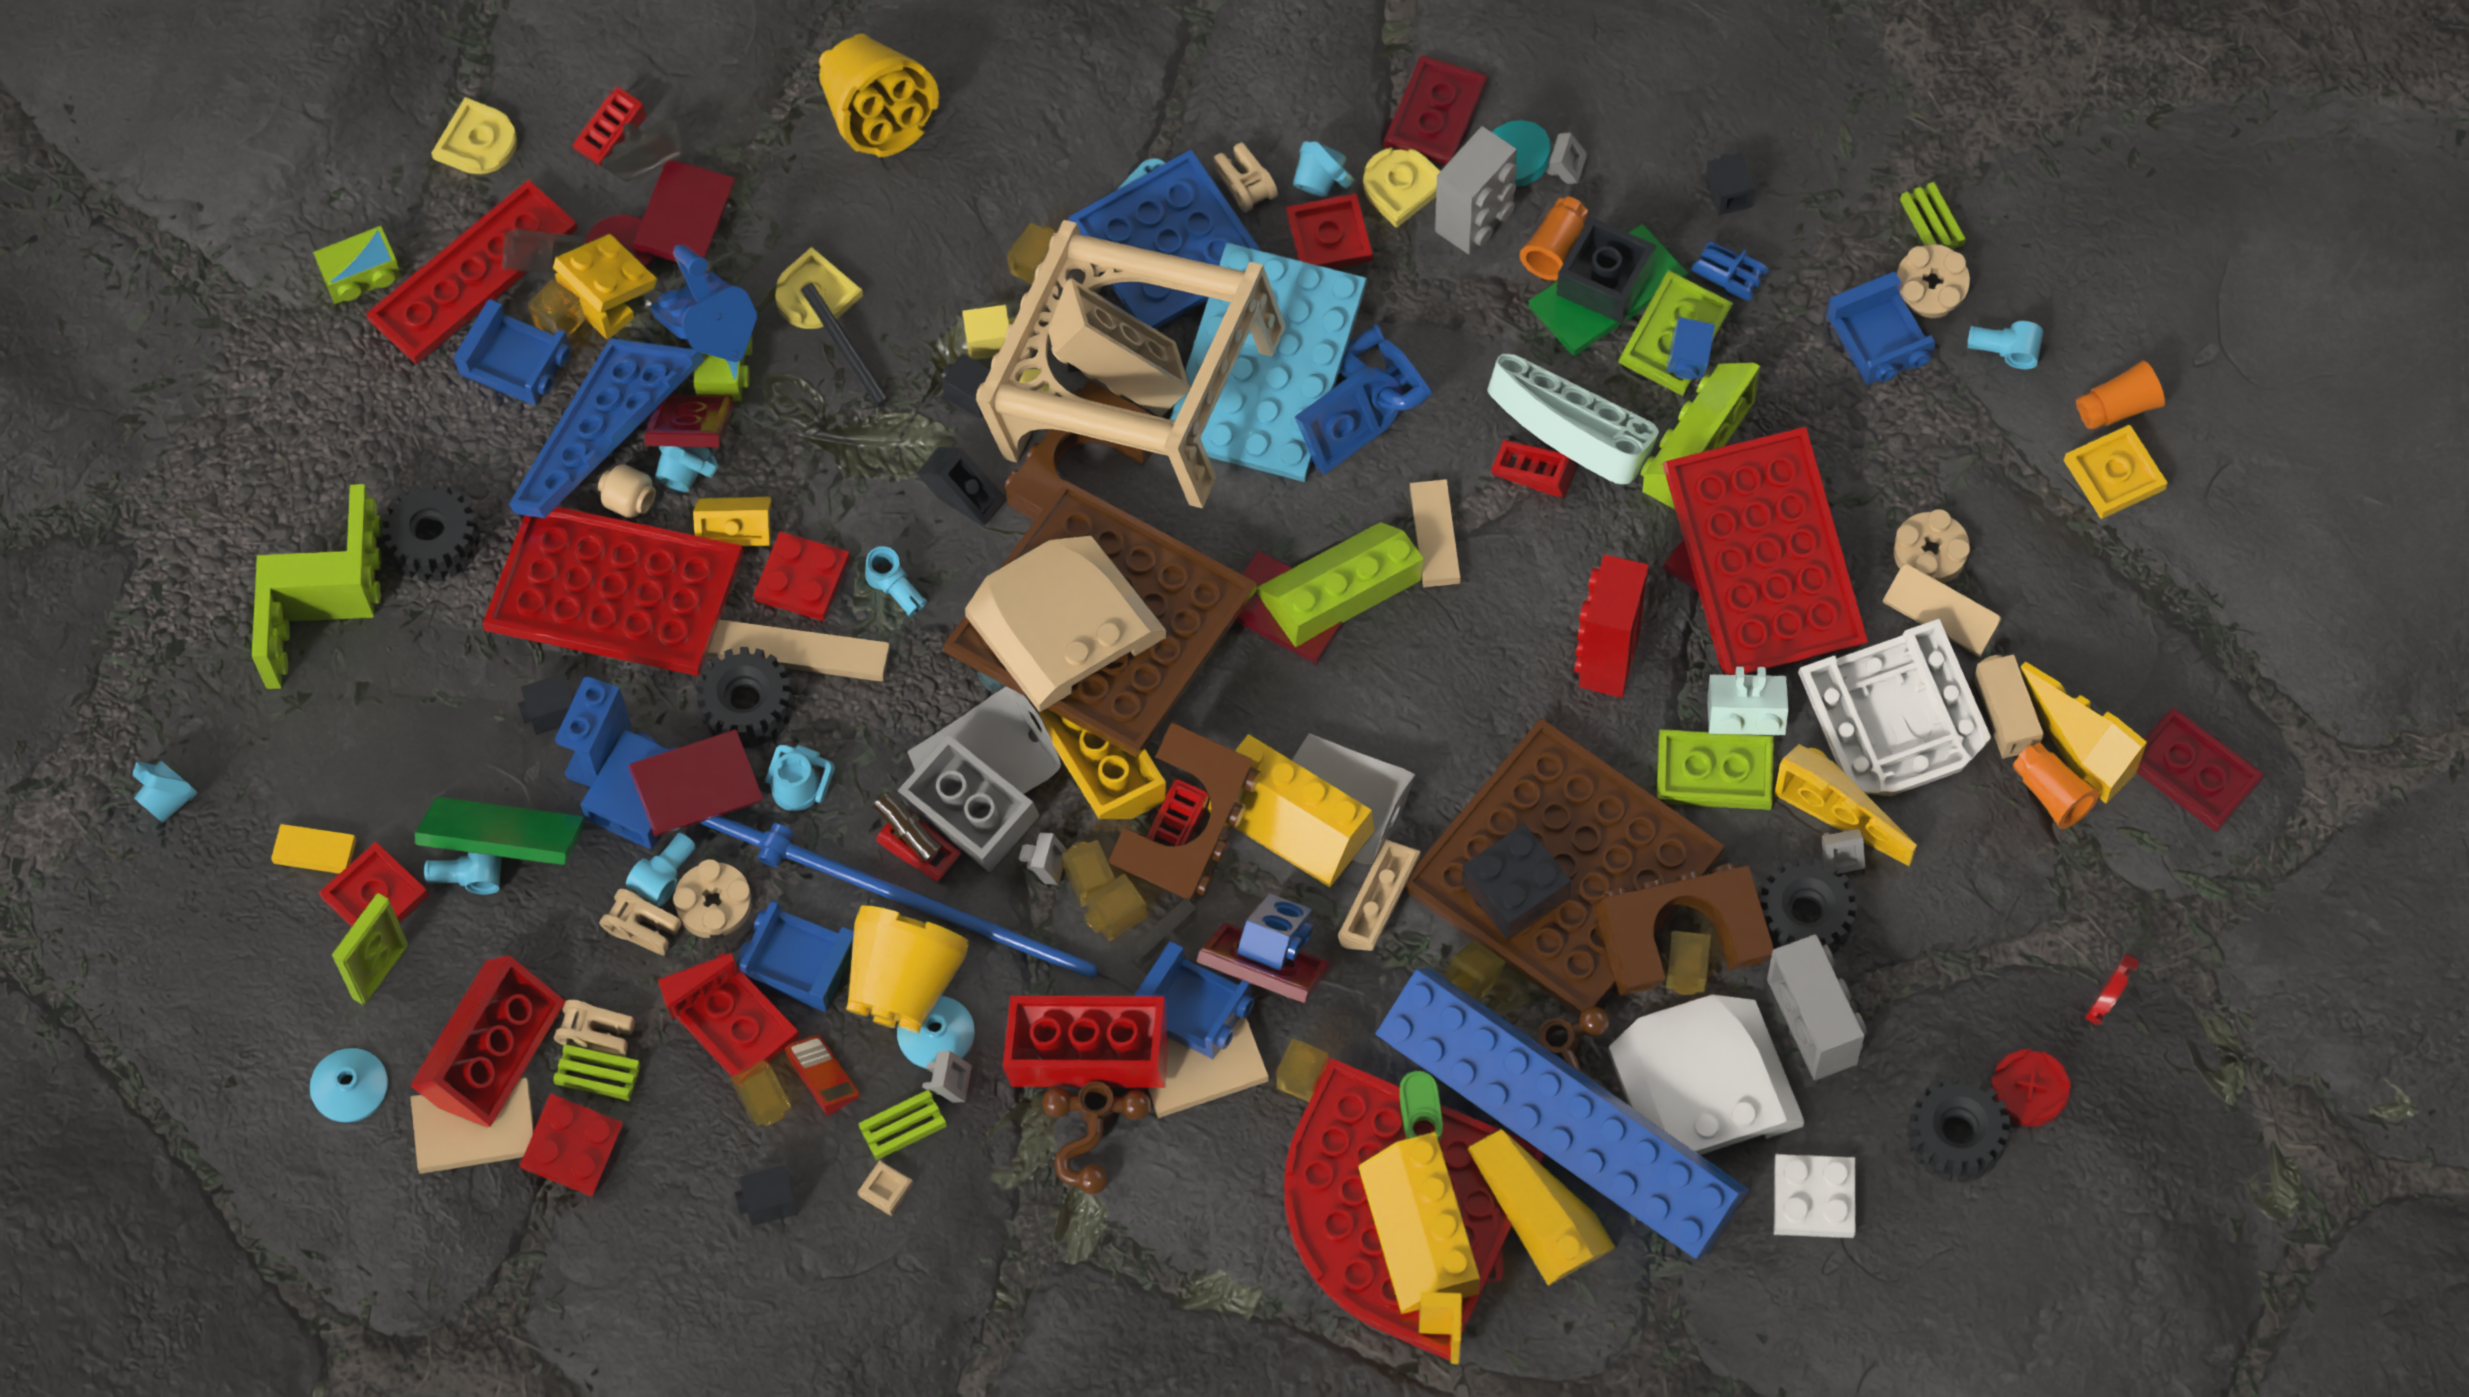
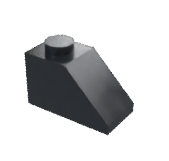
M937 447L916 473L938 499L979 525L984 526L1006 500L1004 495L962 448Z

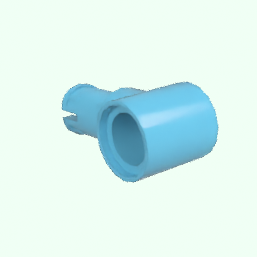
M2029 321L2015 322L2010 328H2004L2003 331L1971 326L1967 349L2000 353V357H2005L2008 365L2018 369H2032L2038 364L2043 329Z
M885 546L872 549L867 555L865 577L868 584L875 589L882 590L886 595L891 594L909 617L914 616L917 613L915 610H922L927 604V600L907 580L908 575L900 567L899 557L893 549ZM877 563H886L892 570L881 574L877 573L873 566Z
M678 833L660 856H654L650 861L642 859L633 867L628 875L626 887L656 907H662L676 889L677 870L695 850L694 842L686 835Z
M468 852V856H460L458 860H426L424 866L425 880L427 884L459 883L460 886H465L466 890L475 894H494L500 888L502 857Z

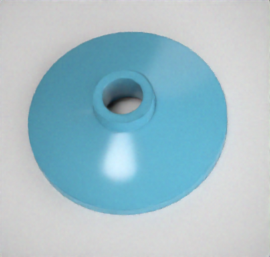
M945 996L940 997L924 1022L920 1033L897 1027V1039L901 1051L908 1060L922 1068H926L928 1063L936 1061L937 1052L951 1051L963 1059L970 1051L975 1036L974 1023L969 1011L958 1001ZM932 1023H940L942 1025L941 1029L937 1032L929 1031L928 1026Z
M357 1048L338 1050L325 1057L315 1068L310 1081L311 1098L319 1112L333 1121L343 1123L356 1122L373 1114L383 1103L388 1091V1076L381 1061L372 1053ZM348 1075L353 1076V1080L350 1084H340V1080L343 1077Z

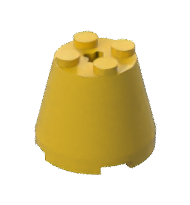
M862 33L840 42L833 49L825 51L820 56V84L841 136L856 152L876 154L878 157L890 156L908 148L924 134L921 128L928 120L932 109H937L939 93L933 76L919 62Z
M861 906L854 922L849 997L846 1010L862 1016H868L871 1013L874 1016L873 1022L895 1028L896 1023L899 1022L898 1027L920 1033L924 1022L965 960L968 952V940L933 923L926 922L925 924L909 917L900 916L901 914L896 911L874 906Z

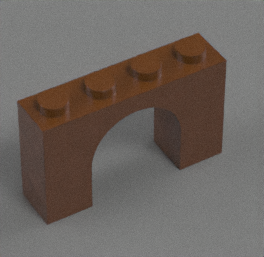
M1091 379L1082 389L1078 388L1073 393L1086 400L1151 415ZM1047 429V435L1041 443L1036 442L1030 448L1026 456V462L1020 470L1016 469L1009 475L1005 483L1007 503L1010 507L1035 521L1064 482L1056 472L1059 461L1069 450L1076 446L1087 443L1104 444L1142 466L1145 465L1154 452L1072 432Z
M1171 722L1155 757L1194 775L1204 784L1211 800L1209 822L1204 831L1195 840L1188 844L1174 847L1166 846L1132 829L1123 827L1108 863L1189 901L1198 902L1200 896L1204 898L1211 888L1214 877L1210 873L1215 862H1221L1226 855L1229 847V841L1226 838L1231 827H1237L1244 815L1245 806L1242 803L1247 792H1253L1259 782L1261 771L1258 770L1261 762Z
M1729 863L1714 868L1712 870L1713 873L1700 876L1698 871L1689 872L1676 878L1677 882L1663 884V880H1654L1640 886L1641 890L1627 893L1626 888H1619L1604 894V898L1595 907V912L1620 996L1657 988L1666 979L1655 944L1653 928L1658 912L1670 906L1682 905L1695 908L1711 920L1717 930L1729 971L1762 964L1772 957L1774 948L1749 865L1736 868L1734 863Z

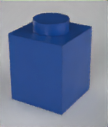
M1679 317L1672 334L1666 371L1675 373L1676 376L1683 379H1702L1709 362L1715 325Z

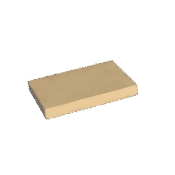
M1240 1017L1234 1027L1235 1033L1231 1043L1226 1049L1220 1048L1214 1059L1168 1037V1063L1165 1088H1147L1158 1118L1269 1081L1247 1018L1243 1019Z
M527 1078L518 1080L492 1126L488 1128L441 1110L422 1095L411 1096L417 1166L420 1174L521 1158L534 1132L530 1088Z

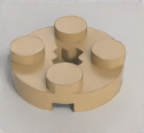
M1936 244L1912 248L1901 261L1896 273L1902 282L1900 295L1908 305V309L1914 314L1925 318H1940L1947 315L1948 312L1954 310L1957 306L1959 307L1966 297L1970 284V275L1964 257L1948 247ZM1930 273L1937 274V277L1942 279V284H1937L1935 289L1928 288V282L1923 281L1922 277L1929 276Z
M1937 509L1932 512L1919 513L1908 518L1897 530L1894 558L1899 569H1901L1904 563H1907L1935 580L1947 583L1956 578L1965 566L1970 551L1969 538L1960 523L1951 518L1946 511ZM1926 542L1938 544L1939 553L1934 555L1932 551L1924 552L1923 548Z
M708 859L702 861L699 866L689 870L677 884L673 897L682 925L692 934L702 938H711V935L720 934L726 936L736 932L747 921L751 912V892L744 875L733 866L718 863L715 860ZM719 893L722 903L719 906L711 904L709 907H706L705 897L708 894Z

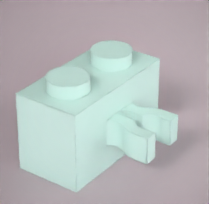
M1736 667V675H1710L1707 699L1709 734L1785 735L1788 716L1786 676H1766L1765 667H1758L1757 675H1744V667Z

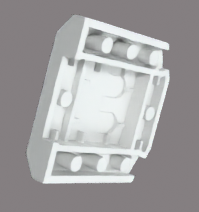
M1940 619L1905 630L1902 636L1836 659V656H1832L1800 667L1798 671L1838 767L1865 794L1894 796L1961 772L1991 739Z
M1720 995L1702 997L1639 1017L1609 1046L1608 1054L1628 1105L1699 1155L1765 1134L1767 1139L1801 1128L1804 1125V1119L1755 1000Z

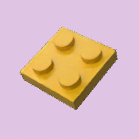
M611 234L556 257L553 266L599 313L653 290L657 278Z
M2131 425L2066 453L2064 457L2065 464L2100 519L2166 490L2168 484Z

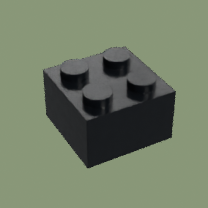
M1590 217L1558 272L1556 295L1622 324L1654 268L1656 245Z
M1525 823L1462 865V885L1508 941L1570 899L1572 880Z

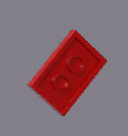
M736 966L738 975L676 1018L739 1086H742L785 1050L784 1047L793 1043L800 1036L798 1030Z

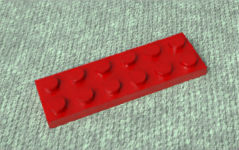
M528 179L366 313L368 321L417 365L484 308L488 299L495 300L578 230L577 223Z

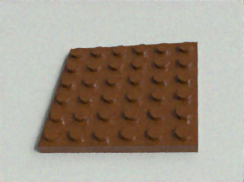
M1065 480L1000 568L1049 540L1092 536L1165 628V639L1136 656L1131 651L1072 685L1070 695L1047 708L1138 758L1254 595L1257 583ZM964 616L944 643V652L1021 695L1024 694L1028 698L967 617Z
M1540 718L1417 863L1403 890L1580 1016L1586 1008L1598 1007L1616 985L1595 912V907L1604 898V894L1619 888H1626L1627 893L1641 890L1640 886L1654 880H1663V884L1677 882L1676 878L1689 872L1698 871L1700 876L1706 875L1724 853L1725 846ZM1525 823L1572 880L1570 899L1508 941L1462 885V865ZM1680 905L1670 906L1658 912L1653 928L1654 937Z

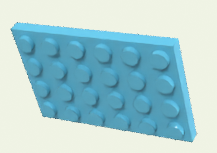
M1226 243L1219 266L1245 271L1249 262L1262 264L1286 328L1273 356L1259 354L1251 331L1249 332L1202 433L1201 441L1210 458L1305 482L1312 457L1295 416L1335 387L1367 281L1364 277ZM1210 297L1208 299L1185 371L1190 388L1231 302ZM1189 391L1175 403L1170 420L1176 421Z

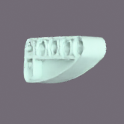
M1502 354L1497 358L1487 388L1488 393L1522 426L1563 455L1614 483L1628 484L1637 477L1650 457L1659 433L1658 428L1653 423L1517 355Z

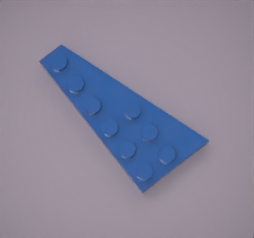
M610 338L510 501L509 505L513 512L520 515L545 518L705 360L701 352H697L694 349Z

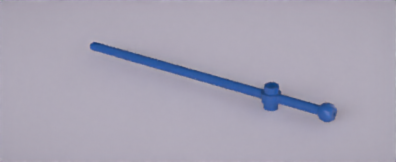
M723 816L700 822V824L758 846L761 851L757 859L771 867L777 868L781 859L788 858L1085 977L1092 978L1097 974L1096 965L1089 961L796 846L790 842L794 832L781 824L773 823L770 832L764 833Z

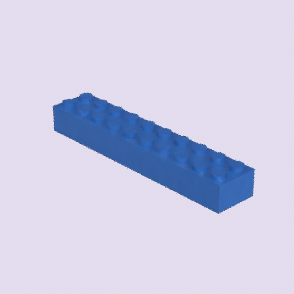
M1430 967L1415 970L1375 1035L1695 1259L1709 1253L1749 1191L1747 1187Z

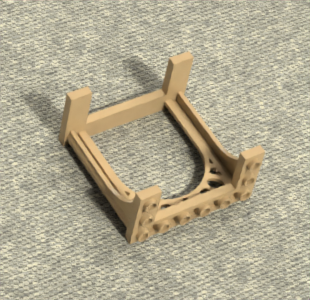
M1063 220L1058 232L1054 233L1050 240L1049 251L1044 261L1037 266L1035 280L1029 292H1026L1022 297L1020 311L1015 321L1010 323L1007 328L1006 339L1000 352H997L992 359L991 370L985 383H981L977 390L976 401L1004 460L1018 463L1032 430L1055 429L1169 456L1189 505L1203 508L1217 477L1201 441L1202 433L1249 332L1251 331L1259 354L1273 356L1286 325L1262 264L1249 262L1245 271L1085 236L1081 234L1077 223ZM1070 278L1096 294L1099 293L1102 286L1109 284L1143 282L1231 302L1176 421L1080 398L1063 388L1054 378L1048 363V344L1050 340L1048 329L1058 305L1059 297ZM1034 349L1038 350L1036 356L1031 358ZM1030 368L1041 369L1040 374L1034 380L1026 383L1019 382L1025 370ZM1045 384L1050 386L1048 392L1041 390Z

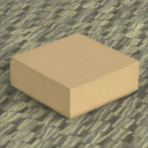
M879 1160L859 1189L858 1195L860 1198L892 1216L913 1186V1181Z

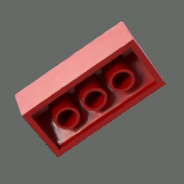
M510 955L486 960L410 1086L437 1108L486 1128L491 1127L565 1004V1000Z
M1010 996L1003 1069L1011 1087H1083L1089 1082L1098 1081L1103 1082L1109 1088H1165L1168 1063L1165 997Z

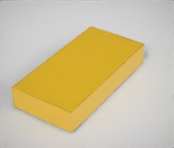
M280 824L271 859L274 864L340 874L351 864L357 840L355 835Z

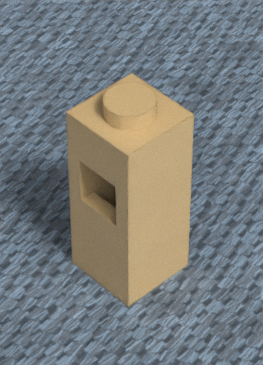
M2014 654L2005 657L1993 655L1982 660L1981 663L1977 664L1973 680L2002 759L2019 755L2029 745H2034L2037 742L2041 744L2043 731Z

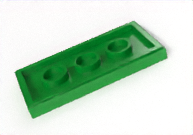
M1643 224L1630 231L1629 234L1656 245L1654 268L1623 323L1648 307L1668 270L1685 279L1688 277L1687 271ZM1557 282L1529 300V308L1574 357L1621 325L1617 321L1557 296Z
M435 797L415 832V844L565 865L584 829V816Z

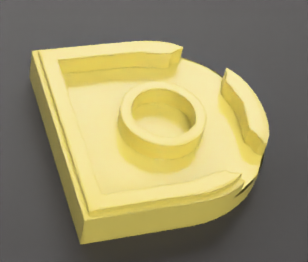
M465 97L433 149L432 156L434 160L468 173H490L506 165L513 157L517 147L516 132L509 118L503 112Z
M1392 148L1385 149L1374 155L1366 165L1363 176L1364 193L1368 201L1397 228L1436 197L1437 175L1440 170L1418 151L1409 149V151L1392 150Z
M812 247L780 275L775 293L777 308L782 317L792 325L805 329H816L824 326L802 294L801 290L804 286L810 283L814 284L836 319L863 296L862 289Z

